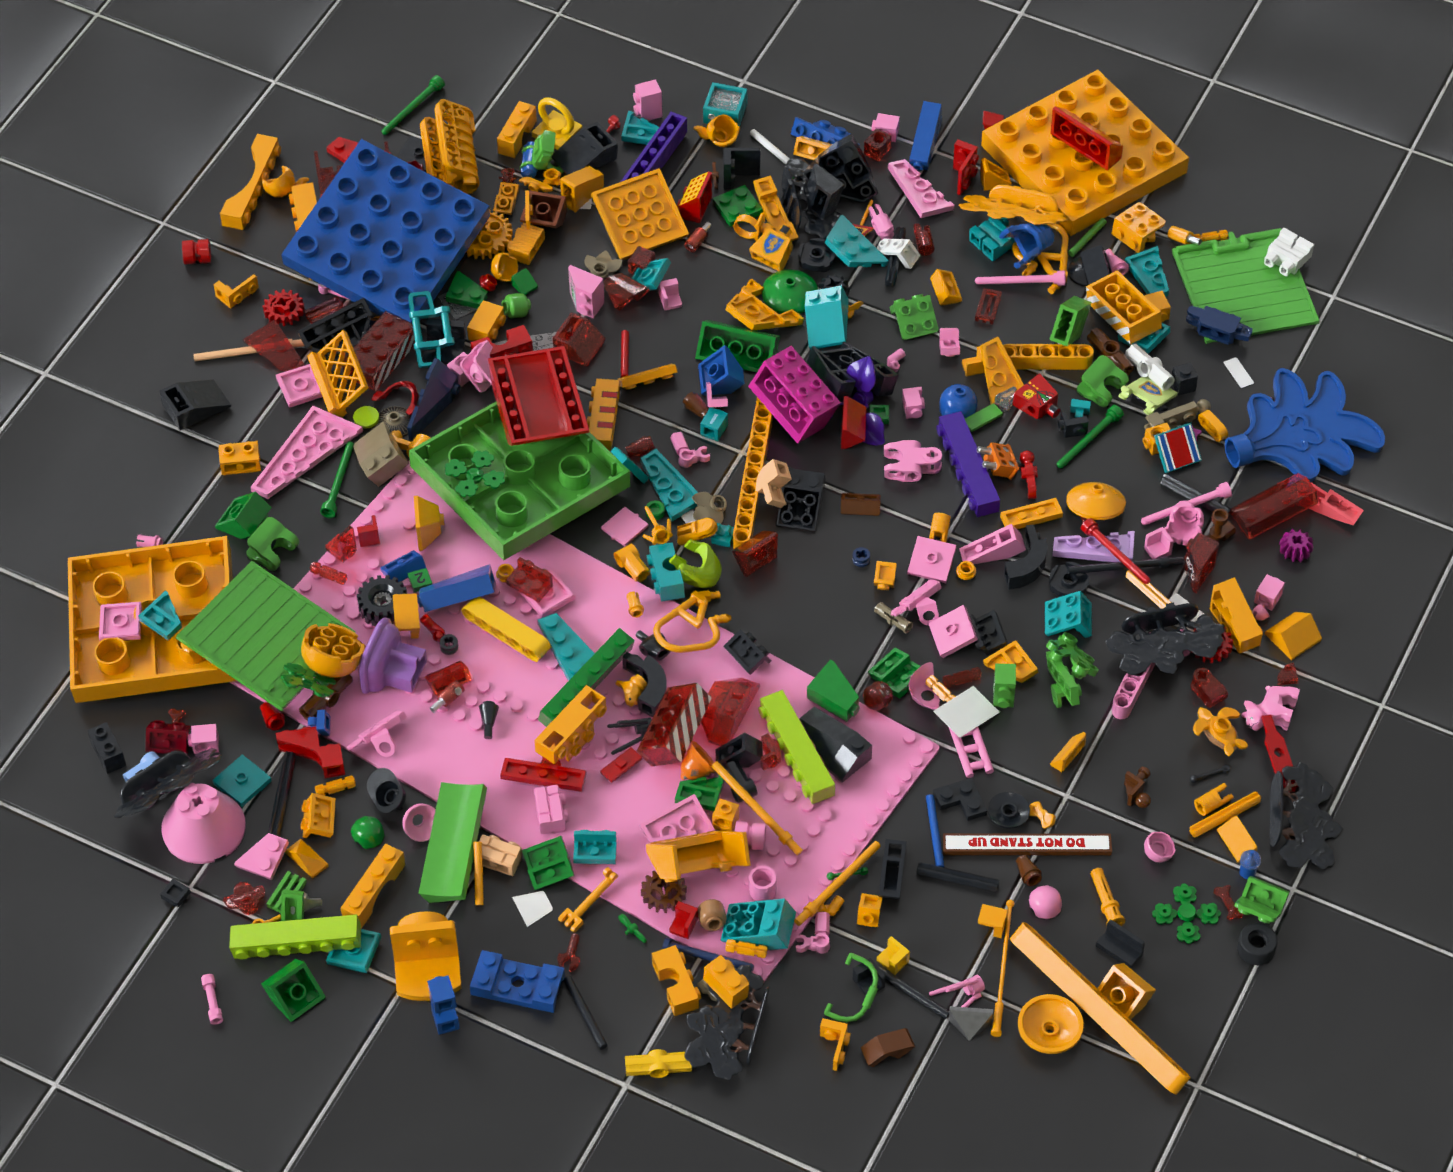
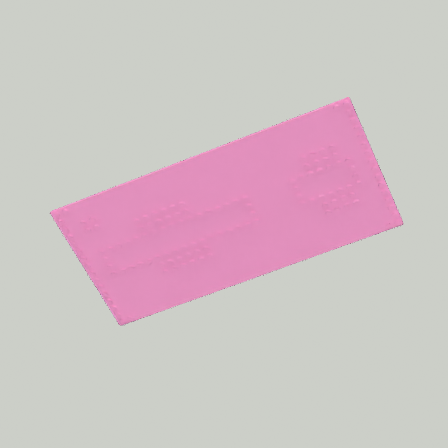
M410 460L408 461L409 464L395 475L293 588L356 631L357 639L366 646L375 626H372L371 621L369 624L366 623L365 618L362 619L360 616L357 594H359V587L363 588V582L369 583V578L373 577L375 580L377 575L385 578L380 570L382 566L415 550L422 555L432 584L490 564L496 581L495 592L481 597L544 636L538 625V619H541V617L520 594L519 588L553 569L573 592L575 600L549 615L557 613L594 653L618 628H621L635 640L633 648L629 653L638 655L642 660H645L647 656L643 655L639 649L642 641L636 637V633L641 630L648 636L654 634L653 628L655 623L680 605L673 600L661 602L660 595L655 594L654 590L638 581L636 582L627 575L551 534L508 559L503 560L410 467ZM414 496L422 497L438 505L440 514L444 513L445 525H441V534L423 551H419ZM375 515L380 544L360 547L357 527L371 525V516ZM510 564L515 569V578L512 581L505 583L496 577V572L500 565ZM408 578L402 581L407 589V594L417 593V596L419 595V591L413 592ZM629 592H638L641 605L644 606L643 615L638 618L632 617L628 612L629 604L626 595ZM470 600L424 612V608L419 607L418 604L419 638L411 639L410 631H399L401 643L426 649L427 662L413 692L385 686L378 692L362 693L359 664L356 670L350 674L353 682L340 694L339 700L333 707L325 709L331 716L330 736H323L335 744L340 743L341 747L346 750V746L359 739L358 735L366 729L377 724L391 713H394V711H404L407 718L388 729L396 745V751L392 756H381L376 751L372 741L367 744L361 743L349 752L378 769L386 768L391 770L399 781L435 802L438 800L441 782L465 785L484 784L487 787L480 828L497 836L504 842L513 841L522 847V850L562 836L575 875L568 879L593 892L605 879L603 871L609 867L619 877L602 893L601 898L682 945L752 963L754 965L752 973L760 975L764 982L794 944L796 936L801 935L813 917H809L800 926L794 923L788 949L768 950L766 958L757 957L756 954L749 956L738 954L737 951H734V953L727 952L725 949L726 942L721 941L724 926L717 931L705 930L701 927L699 918L689 939L669 932V928L675 918V911L668 908L667 913H664L663 909H660L657 913L656 907L649 909L648 903H643L641 883L646 882V875L652 877V871L656 870L646 852V844L649 842L639 825L677 804L675 803V796L680 781H685L680 778V767L687 754L681 722V715L684 709L690 741L688 749L691 747L692 741L697 742L708 753L714 763L716 762L715 749L744 732L762 741L763 759L750 767L742 768L748 779L751 778L756 786L758 794L753 798L784 831H788L793 836L792 839L803 849L802 853L797 856L787 845H783L778 840L779 837L766 824L764 851L752 850L750 845H748L751 866H732L733 870L720 872V868H711L681 874L680 878H684L685 885H687L686 900H682L683 903L698 908L702 902L715 899L723 904L726 915L729 904L755 901L749 894V874L757 866H768L774 870L777 878L776 894L773 899L785 898L796 911V918L803 912V908L809 902H813L836 879L828 880L827 874L829 872L834 874L844 872L862 854L939 751L938 744L859 702L860 709L855 717L852 716L847 722L807 699V686L815 677L770 653L767 656L772 661L770 663L764 661L750 675L723 647L735 634L717 625L720 630V639L714 647L707 650L685 653L671 651L664 659L657 661L665 672L667 688L672 691L667 693L666 700L679 699L682 705L663 708L658 715L677 713L674 721L653 724L654 731L669 729L666 737L640 741L631 746L637 752V749L662 745L659 752L643 755L641 761L611 783L600 773V770L629 748L615 755H612L611 752L641 735L636 734L634 726L608 728L607 725L615 724L621 720H637L651 717L640 711L638 704L632 707L627 706L623 689L615 684L617 680L628 681L635 675L623 669V661H621L594 689L606 697L607 710L601 718L599 717L594 722L595 735L593 739L586 743L576 757L573 756L569 762L565 756L553 764L535 752L534 740L546 728V726L538 721L540 711L568 682L551 648L538 662H534L466 619L462 614V608ZM689 609L686 610L691 615L696 617L697 613ZM428 614L435 623L445 630V635L452 634L457 638L458 650L456 653L446 655L441 651L440 642L434 641L432 634L420 622L423 615ZM678 615L660 629L667 642L678 646L705 643L713 638V632L706 618H704L702 626L697 629ZM446 643L445 645L448 647V645L452 646L453 643ZM230 682L257 699L267 702L240 682ZM697 683L702 687L705 713L702 719L696 687ZM454 684L459 685L462 689L460 695H455L435 713L430 710V707ZM304 688L280 712L306 727H311L308 726V721L300 714L299 708L312 696L313 690ZM783 690L798 718L802 717L813 707H816L858 732L872 744V759L844 782L839 781L829 772L835 783V796L812 804L809 798H805L800 781L797 782L795 780L793 768L786 764L784 752L778 749L774 734L771 735L769 733L766 719H762L759 714L760 698ZM691 694H693L698 726L695 734H693L689 708ZM484 701H493L499 706L492 728V739L484 738V726L479 710V705L483 704ZM592 702L587 708L591 710L595 704ZM676 725L682 755L681 762L676 757L673 737ZM387 742L380 744L383 751H391V746ZM668 742L670 745V750L666 747ZM505 758L586 770L582 792L559 788L560 792H564L566 804L562 805L563 810L567 809L569 822H565L566 830L560 832L552 831V833L547 834L540 832L534 789L547 786L501 779L500 774ZM654 761L652 767L647 763ZM711 773L705 777L706 779L717 778L718 773ZM725 781L719 799L739 804L738 821L749 823L750 826L754 822L765 823L745 801L739 803L735 801L731 787ZM703 809L712 824L714 811ZM574 831H615L617 837L616 864L573 863Z

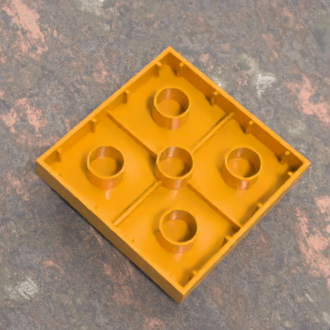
M1099 70L1088 74L982 131L981 146L1008 171L1023 189L1038 190V192L1051 195L1056 200L1058 212L1063 213V217L1067 219L1064 222L1057 223L1070 236L1182 176L1188 170L1189 157ZM1056 106L1067 109L1099 131L1104 132L1113 140L1118 141L1123 145L1122 159L1107 171L1050 134L1053 108Z
M227 536L68 558L70 690L75 703L237 681L199 654L192 657L184 655L181 642L176 639V635L233 580L231 548ZM165 590L168 592L182 624V628L170 640H166L142 622H140L141 639L123 641L120 638H105L101 641L99 640L101 605L141 602L143 612ZM135 607V609H134V618H135V620H136V607Z

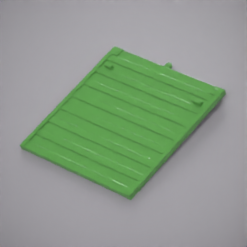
M1281 228L1244 234L1239 238H1236L1233 232H1229L1228 240L1203 241L1201 245L1192 243L1176 246V248L1172 249L1192 306L1204 309L1206 305L1229 314H1234L1241 318L1242 324L1253 329L1252 335L1319 324L1320 321L1300 270L1298 269L1295 275L1290 273L1288 276H1284L1279 272L1280 266L1276 264L1273 267L1264 265L1268 247L1279 236ZM1204 337L1206 344L1216 342L1215 340Z
M251 561L176 635V639L282 711L304 689V687L300 686L290 688L285 685L281 675L290 674L283 668L284 665H287V663L299 664L303 669L307 670L305 675L314 677V673H316L307 666L301 654V645L306 629L314 624L320 627L328 626V623L346 627L353 632L356 631Z

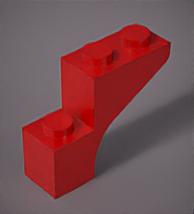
M316 726L291 731L284 730L276 733L278 749L280 751L294 752L297 756L316 761L322 767L325 778L345 775L340 743L320 747Z

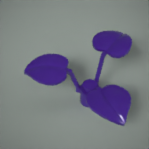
M870 356L853 362L849 365L846 372L856 381L854 387H857L858 392L853 395L852 399L866 406V409L873 400L871 390L876 381L875 368ZM870 412L866 414L864 443L870 445H882L885 443L884 424L880 416Z

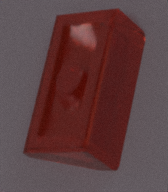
M458 661L425 676V680L435 695L446 692L454 684L460 686L472 680L468 667L462 661Z

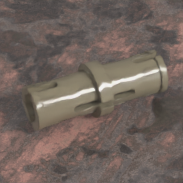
M883 602L877 604L874 612L886 619L889 625H895L904 633H908L912 629V622L901 615L892 616V609Z

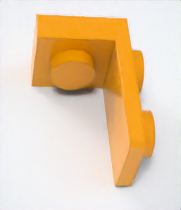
M252 275L233 290L221 281L214 284L216 297L230 309L236 304L241 303L243 299L253 294L259 288L256 275Z
M822 1018L820 1036L831 1041L839 1040L833 1059V1070L837 1071L839 1064L843 1065L846 1052L843 1051L844 1045H849L851 1033L847 1032L848 1024Z

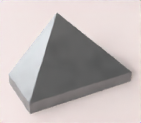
M950 1006L949 1021L969 1041L992 1024L993 1009Z

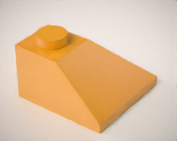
M414 496L419 551H423L441 534V525H445L444 513L440 514L438 505L422 497Z

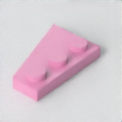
M695 794L639 825L649 843L715 831Z

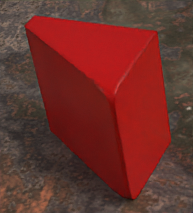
M983 111L984 129L1004 120L1003 115Z

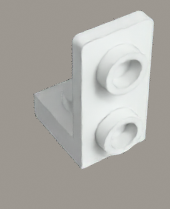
M882 239L877 246V249L883 255H897L906 269H911L920 257L919 252L910 239Z

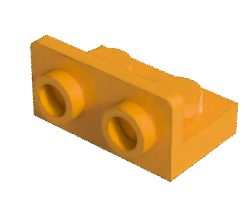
M311 793L309 798L304 800L302 804L304 818L301 821L300 827L303 830V838H308L311 833L331 838L334 833L336 798Z

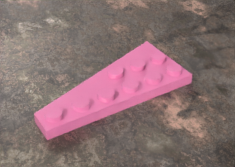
M312 406L253 483L251 492L256 491L260 496L269 499L344 446L348 441L361 434L363 428Z

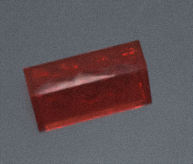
M1297 473L1230 508V513L1250 540L1318 504L1317 491L1306 476Z

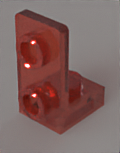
M348 526L341 534L335 536L325 545L326 551L343 563L357 551L354 528L352 526Z

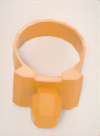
M764 212L760 214L758 221L750 215H739L733 225L735 232L739 236L747 239L753 238L755 241L758 240L761 232L764 233L767 229L774 230L772 224L765 223ZM737 222H748L752 226H754V228L757 231H745L741 227H739Z

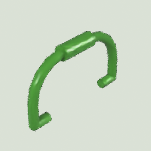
M849 953L845 964L850 966L852 959L865 964L872 972L873 982L863 1001L862 1009L854 1016L844 1017L830 1011L833 1005L827 1004L824 1015L837 1021L852 1022L861 1018L867 1009H870L878 991L877 970L870 961L854 953Z

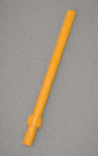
M716 761L711 767L779 837L778 840L783 845H787L797 856L800 855L803 849L792 839L793 836L788 831H784L729 772Z
M874 841L813 902H809L803 908V912L794 919V923L800 926L809 917H813L818 912V908L881 847L880 843Z

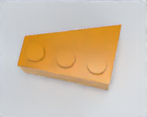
M1235 577L1214 585L1209 609L1218 623L1227 627L1226 633H1232L1231 639L1234 640L1233 645L1237 652L1240 654L1260 646L1263 631L1257 624Z

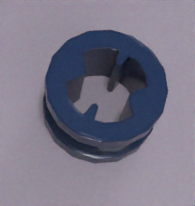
M863 547L856 548L853 551V563L858 567L867 566L870 563L869 550Z

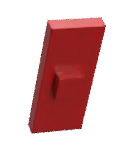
M630 747L600 770V773L612 783L641 761L642 756Z

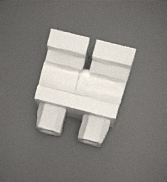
M1283 228L1279 236L1269 245L1264 265L1273 267L1276 264L1280 266L1279 272L1282 275L1288 276L1290 273L1295 275L1298 269L1312 257L1314 244L1302 237L1297 239V234Z

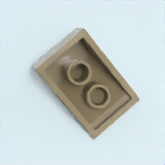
M385 422L380 423L353 445L361 468L367 478L378 487L409 464Z

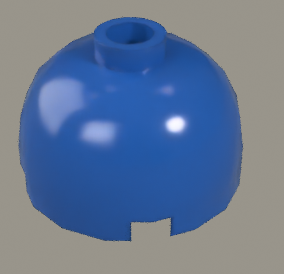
M964 384L949 386L940 397L939 411L941 415L944 416L961 411L964 419L971 416L977 411L978 401L976 394L970 387Z

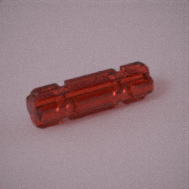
M314 561L310 566L312 573L320 574L319 576L331 581L336 580V583L344 585L348 579L347 574L343 572L338 573V570L326 565L321 566L319 562Z
M976 667L972 668L971 671L965 670L953 673V676H943L942 683L948 688L953 686V684L959 685L970 682L971 679H981L982 674L980 668Z

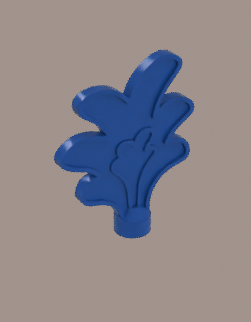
M1280 368L1276 371L1273 379L1274 401L1266 394L1257 393L1251 395L1247 402L1250 418L1249 428L1243 434L1235 435L1225 440L1226 456L1234 468L1259 460L1275 461L1287 467L1298 480L1309 484L1318 476L1320 471L1319 464L1328 467L1339 475H1347L1354 464L1353 452L1347 444L1377 453L1381 451L1384 445L1385 435L1381 427L1370 418L1359 413L1342 410L1346 400L1345 389L1340 379L1334 373L1324 371L1318 376L1314 395L1309 400L1306 387L1301 378L1288 369Z

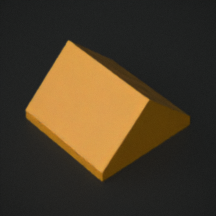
M1303 612L1292 613L1264 633L1290 660H1293L1322 640L1312 614Z

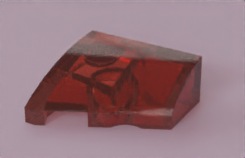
M622 273L612 275L603 280V285L615 309L619 311L632 299L640 300L650 290L648 287Z

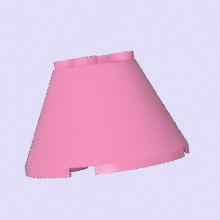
M190 783L180 792L166 812L162 822V837L168 850L177 858L194 864L212 863L217 858L231 854L241 843L246 829L244 813L239 804L228 795L206 784Z

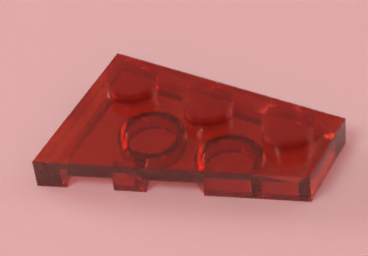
M276 320L242 339L245 344L255 349L257 353L268 359L282 372L305 366Z

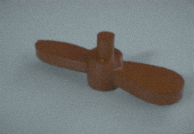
M712 162L714 188L719 189L717 181L719 173L716 171V162Z

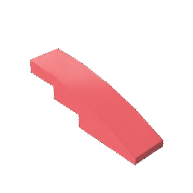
M1294 476L1291 477L1281 492L1295 502L1317 513L1353 526L1364 511L1330 489L1327 493L1312 482L1308 486Z

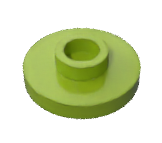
M371 406L360 407L354 412V423L364 429L371 428L378 423L379 413Z

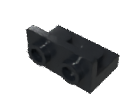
M740 629L723 647L751 675L764 661L770 663L772 660L767 656L769 652L766 648L755 643L757 639L750 632L746 634Z

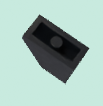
M745 732L715 749L716 761L723 767L732 761L739 762L742 768L750 767L763 759L762 741Z

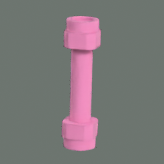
M205 974L201 977L203 990H206L209 1003V1019L211 1024L217 1025L223 1022V1016L217 1004L214 989L216 988L213 974Z

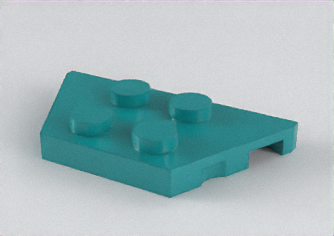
M844 215L839 217L826 238L825 244L848 267H871L872 264H881L882 267H885L888 264L889 260Z

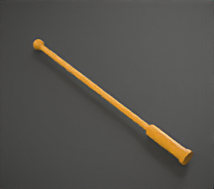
M1011 899L1006 902L1008 910L998 1001L995 1003L993 1027L991 1030V1035L994 1037L1002 1035L1001 1025L1004 1006L1002 996L1012 907L1015 905Z

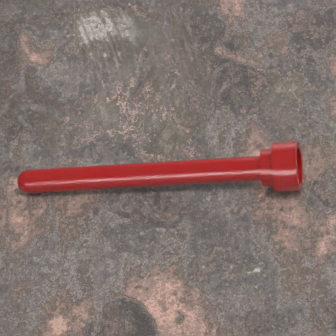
M1092 518L1083 522L1081 530L1086 535L1094 536L1144 584L1150 583V578L1099 531L1098 524Z

